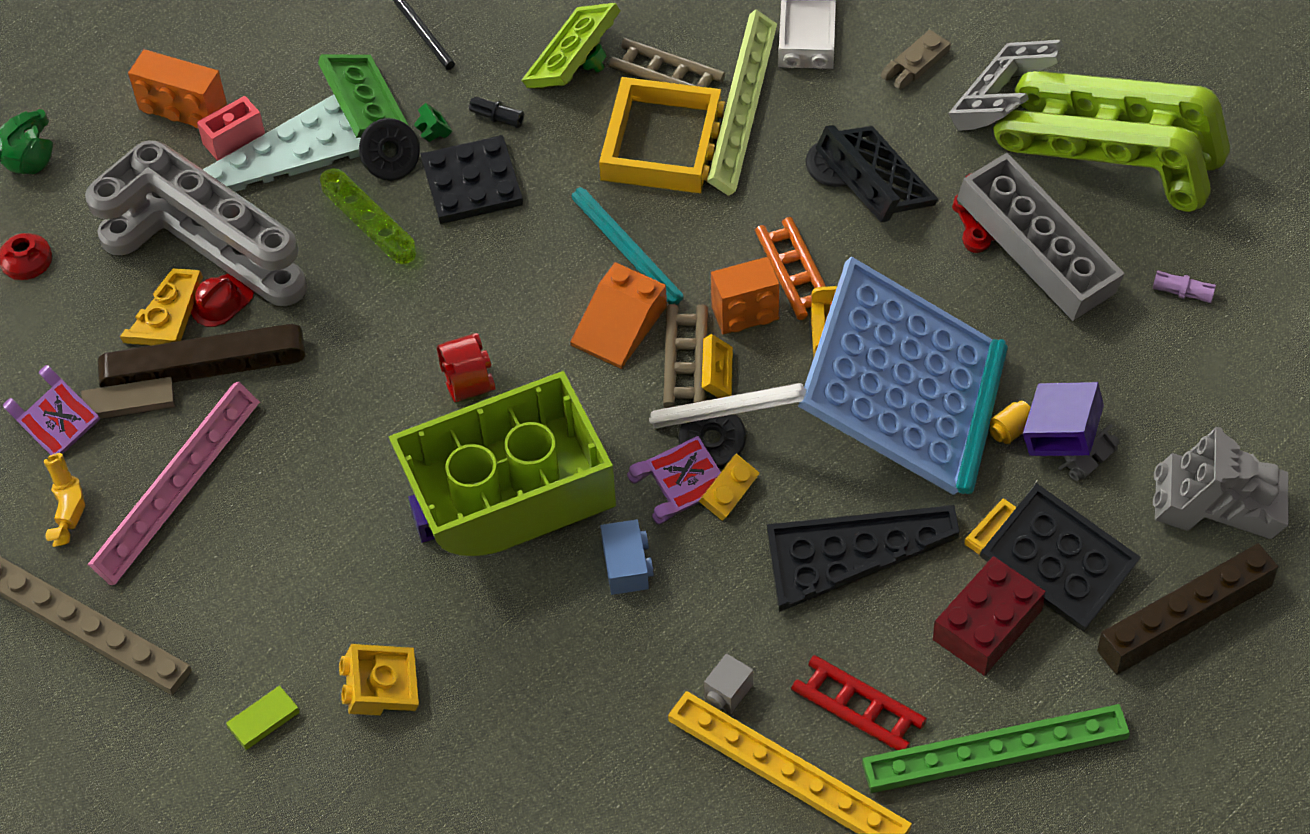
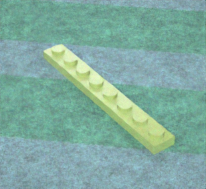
M757 9L749 14L707 178L709 184L728 196L736 192L777 27V23Z

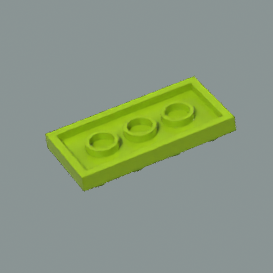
M608 3L577 7L521 80L526 88H544L568 84L578 67L586 61L590 51L600 43V38L605 31L614 24V19L621 11L617 4Z

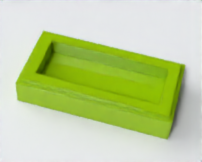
M279 685L226 722V725L243 748L248 750L300 712L297 705Z

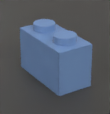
M638 519L600 525L611 595L649 589L648 577L654 576L651 557L645 558L644 550L649 549L646 531H640Z

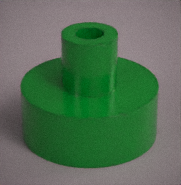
M598 43L587 55L586 61L581 65L583 69L589 70L593 68L596 73L604 69L605 66L602 62L606 58V52L601 44Z

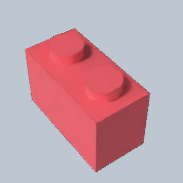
M246 96L239 98L197 122L203 145L217 161L265 134L261 114Z

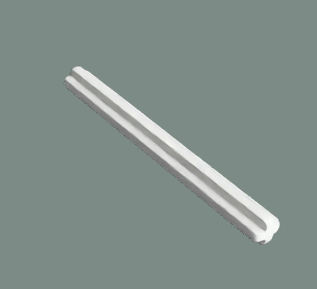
M797 383L654 410L651 412L649 422L653 424L654 428H662L799 403L805 397L806 388H804L803 384Z

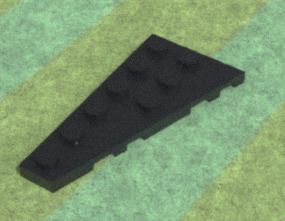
M949 505L767 524V536L778 610L781 612L958 539L959 527L955 506Z

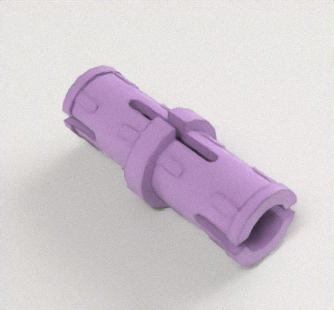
M1157 270L1153 289L1179 295L1178 298L1184 299L1189 297L1208 303L1212 302L1216 287L1215 284L1190 279L1188 275L1182 277Z

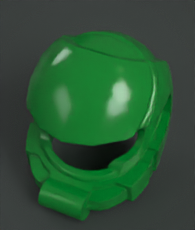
M38 109L29 113L27 111L22 112L9 119L7 123L0 127V163L9 171L18 174H37L48 165L52 157L53 142L49 139L39 138V134L49 123L44 110Z

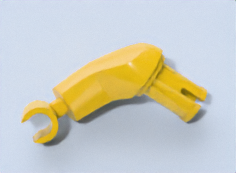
M56 453L44 460V464L53 481L51 490L58 501L54 520L59 527L46 531V540H54L53 547L66 545L70 542V532L68 529L76 527L85 508L79 479L69 472L63 454Z

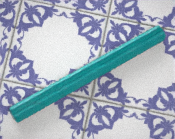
M578 187L571 195L572 200L641 274L665 284L667 302L678 305L684 298L683 293L588 191Z
M993 339L990 342L956 483V488L960 494H972L975 488L1008 349L1006 341L1003 339Z

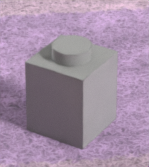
M726 653L704 681V697L707 702L717 709H724L732 713L753 686V669Z

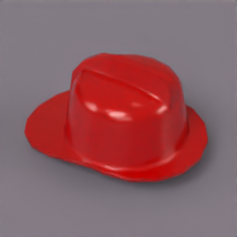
M230 274L206 279L196 289L195 302L191 311L192 317L203 326L216 327L223 325L252 300L254 291Z

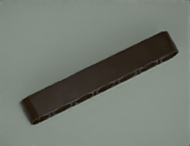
M285 324L104 353L98 358L99 387L171 377L174 383L298 363L305 357L303 331L298 325Z

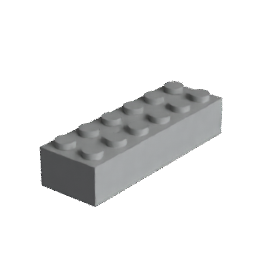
M1005 153L963 179L957 200L1072 321L1116 294L1125 273L1008 153Z

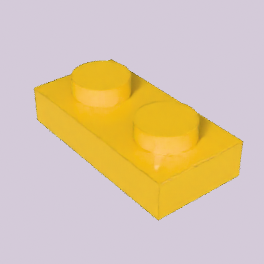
M713 334L703 339L702 389L717 398L732 396L733 347Z
M736 453L700 498L699 502L723 521L760 472Z

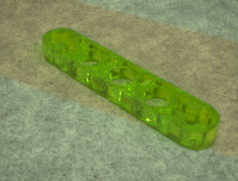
M332 168L321 174L320 183L323 193L393 261L399 264H407L415 259L416 247L413 238L343 171ZM337 182L339 183V188H340L339 190H338V187H337L334 183H337ZM349 195L358 197L353 203L343 201ZM365 212L375 213V216L371 219L365 220L360 218ZM385 228L393 231L388 236L378 235V232ZM397 241H398V245L402 248V249H400V250H398V248H397V244H396Z

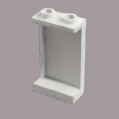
M781 0L778 67L833 69L836 0Z

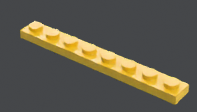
M688 691L683 694L668 714V721L857 834H908L911 830V822Z

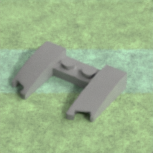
M1061 40L1007 43L948 113L957 130H972L988 126L1029 99L1026 93H997L1010 81L1011 77L1022 76L1031 71H1041L1059 63L1061 59L1059 50L1063 47Z

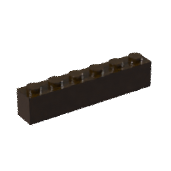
M1257 543L1102 631L1097 652L1113 672L1118 675L1272 587L1279 566L1261 545Z

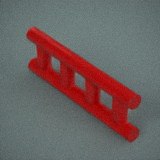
M816 655L812 656L808 664L809 667L816 671L807 684L796 679L791 687L793 692L895 750L909 748L910 742L903 739V736L911 724L922 729L927 721V717ZM827 677L843 685L835 699L818 691ZM854 693L871 701L863 715L846 707ZM883 708L900 717L891 732L874 722Z

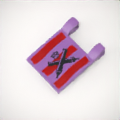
M45 365L39 371V374L52 388L26 412L12 398L8 399L3 404V407L50 455L56 453L63 454L101 418L48 365Z
M699 436L653 458L631 465L627 477L631 483H637L652 474L668 502L656 506L652 514L655 523L662 524L674 515L700 503V498L721 471Z

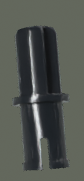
M476 96L471 98L469 103L470 112L490 118L493 123L499 121L515 128H520L523 123L524 111L504 106L501 101L495 103Z

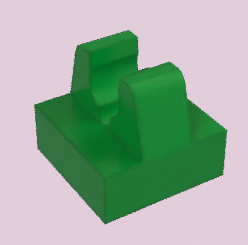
M425 103L418 109L420 117L414 126L423 132L420 136L426 141L430 142L439 136L445 139L453 132L442 113L429 104Z

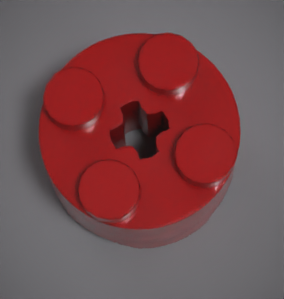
M478 333L437 345L436 349L442 373L444 372L447 380L445 384L453 402L496 390L491 373H487V368H491V361L486 350L481 351L483 348Z

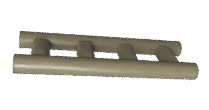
M624 38L621 44V48L627 50L623 58L612 57L609 62V67L651 81L708 88L712 80L722 83L725 78V72L627 38ZM638 54L652 59L646 68L633 64ZM662 63L677 67L672 76L657 72ZM687 71L702 76L697 85L682 81Z
M670 304L666 308L663 406L665 408L675 407V399H694L693 403L706 401V390L702 389L703 339L707 337L708 307L706 305L696 306V314H678V306L675 304ZM678 326H696L695 338H677ZM677 350H695V362H677ZM676 374H694V387H676Z

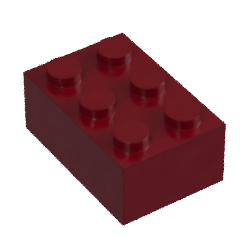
M993 556L935 620L933 641L985 676L1042 612L1046 591Z

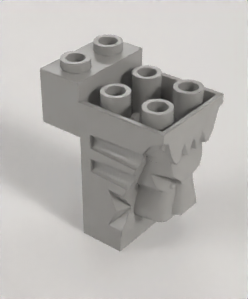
M1215 427L1207 436L1202 437L1200 442L1190 451H1187L1184 456L1172 453L1155 468L1156 492L1153 497V506L1155 507L1156 521L1189 531L1206 517L1268 539H1272L1288 526V472L1279 469L1276 464L1259 462L1254 454L1240 450V446L1227 436L1220 427Z

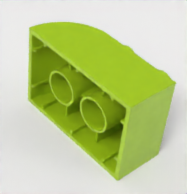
M564 370L388 436L435 540L444 550L453 554L480 556L497 553L616 507L613 465Z

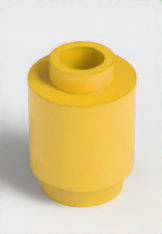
M1019 401L1017 403L1012 402L990 421L989 431L996 441L1009 444L1019 437L1024 431L1031 407L1026 402Z

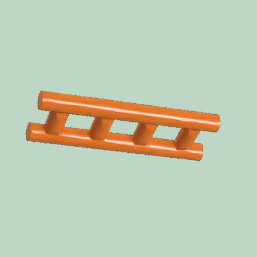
M792 217L783 219L782 224L784 228L768 233L766 227L760 225L755 229V233L770 260L797 319L803 320L808 316L806 308L811 307V295L800 298L795 286L811 282L814 288L826 287ZM790 238L795 250L779 254L774 243ZM800 260L805 271L789 276L784 265Z

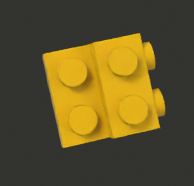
M351 644L346 655L341 656L339 673L341 676H346L347 684H344L342 687L341 701L342 704H348L349 714L380 716L384 709L416 711L419 706L414 648Z

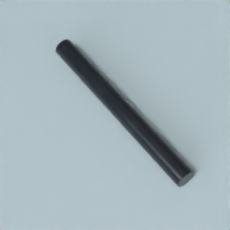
M393 0L446 70L452 69L455 66V62L406 0Z

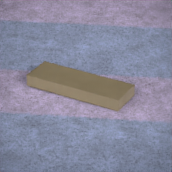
M171 377L81 391L82 400L100 418L175 407L174 387Z

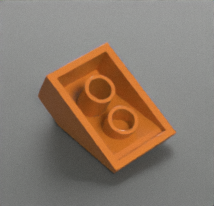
M615 262L600 281L570 341V345L622 369L667 307L666 285Z

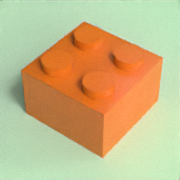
M768 256L711 272L712 310L723 335L731 332H740L749 327L760 324L766 325L772 321L779 320V281Z

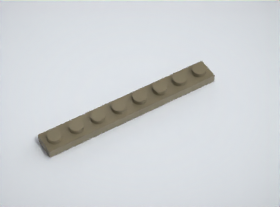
M0 556L1 597L170 695L177 691L192 672L189 664Z

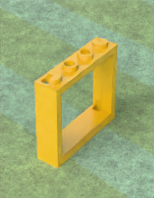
M621 77L599 160L600 180L701 193L704 180L707 181L711 167L708 165V162L712 161L716 147L713 141L718 139L721 123L718 122V119L724 116L726 102L721 101V89ZM632 101L707 110L694 168L618 158Z

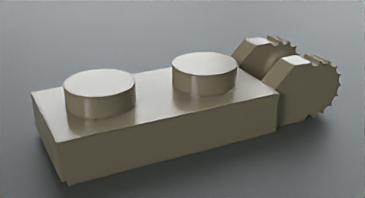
M929 29L894 61L886 65L881 77L889 81L901 72L894 84L895 87L901 90L910 82L916 81L946 55L951 48V43Z

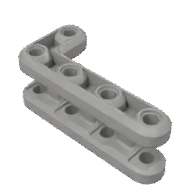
M148 140L136 145L95 179L86 190L85 197L89 211L94 216L104 219L97 231L101 246L112 255L130 254L160 229L165 228L274 305L288 306L295 304L306 294L307 284L304 272L298 265L293 263L299 251L295 235L284 225L162 142Z

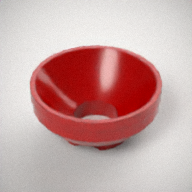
M21 233L14 235L0 248V267L3 273L12 279L28 280L35 278L45 272L52 261V251L49 244L42 236L37 234ZM26 242L30 244L25 251H14V247L19 243Z

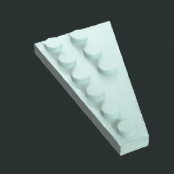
M333 94L203 170L236 192L246 189L247 184L263 180V183L274 181L273 177L288 173L289 176L331 165L334 160L349 156L350 159L360 157L359 143L361 138H356Z

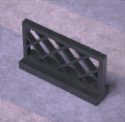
M835 125L825 126L815 149L881 223L890 221L893 213L936 205L938 201L937 196L873 126L839 131ZM862 137H869L873 142L865 140ZM859 147L872 151L873 154L863 151ZM878 154L887 157L889 160L879 157ZM876 165H877V166H880V167H882V168H885V169H887V170H890V172H887V171H884V170H882V169L876 168L875 166H876ZM894 173H898V174H900V175H903L906 179H904V178H902V177H899V176H897V175H894ZM892 183L905 188L906 191L892 186ZM911 191L921 194L922 197L912 194Z

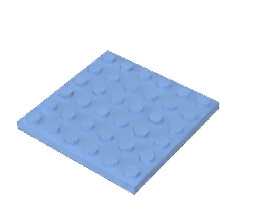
M851 256L844 264L804 386L806 394L803 401L799 402L798 407L954 495L958 492L956 488L958 474L990 342L993 339Z

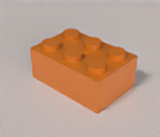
M143 49L128 72L138 108L144 113L155 114L171 121L182 122L198 128V121L227 106L219 70Z

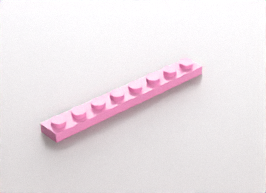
M240 382L232 384L88 563V566L109 585H115L260 403Z

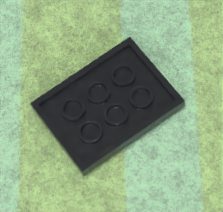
M1038 483L1033 486L979 555L987 562L993 556L1045 590L1044 604L1083 632L1141 558Z

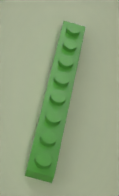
M1120 704L864 757L862 758V766L870 793L1121 741L1128 739L1130 732Z

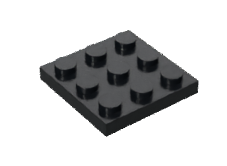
M503 135L420 153L440 224L523 205V198Z

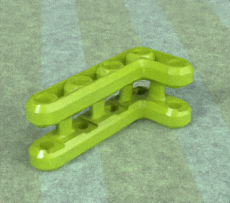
M1031 71L1022 75L1015 88V93L1027 94L1029 99L1021 104V106L1029 111L1013 110L1005 117L997 120L993 128L998 144L1011 152L1154 168L1160 173L1164 193L1169 203L1174 208L1185 212L1201 209L1205 205L1211 191L1207 170L1221 168L1230 153L1229 139L1219 99L1212 90L1196 85Z

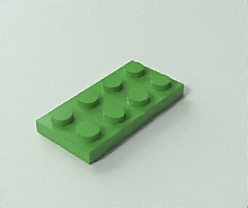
M320 55L318 64L356 138H361L365 129L380 119L393 118L408 125L371 55Z

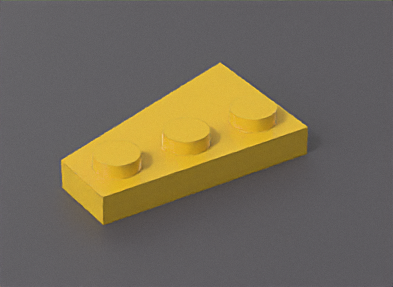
M173 268L153 293L154 299L145 310L141 309L135 316L136 322L130 329H125L120 335L122 342L126 344L158 345L181 341L195 302L196 289L203 279L201 271Z

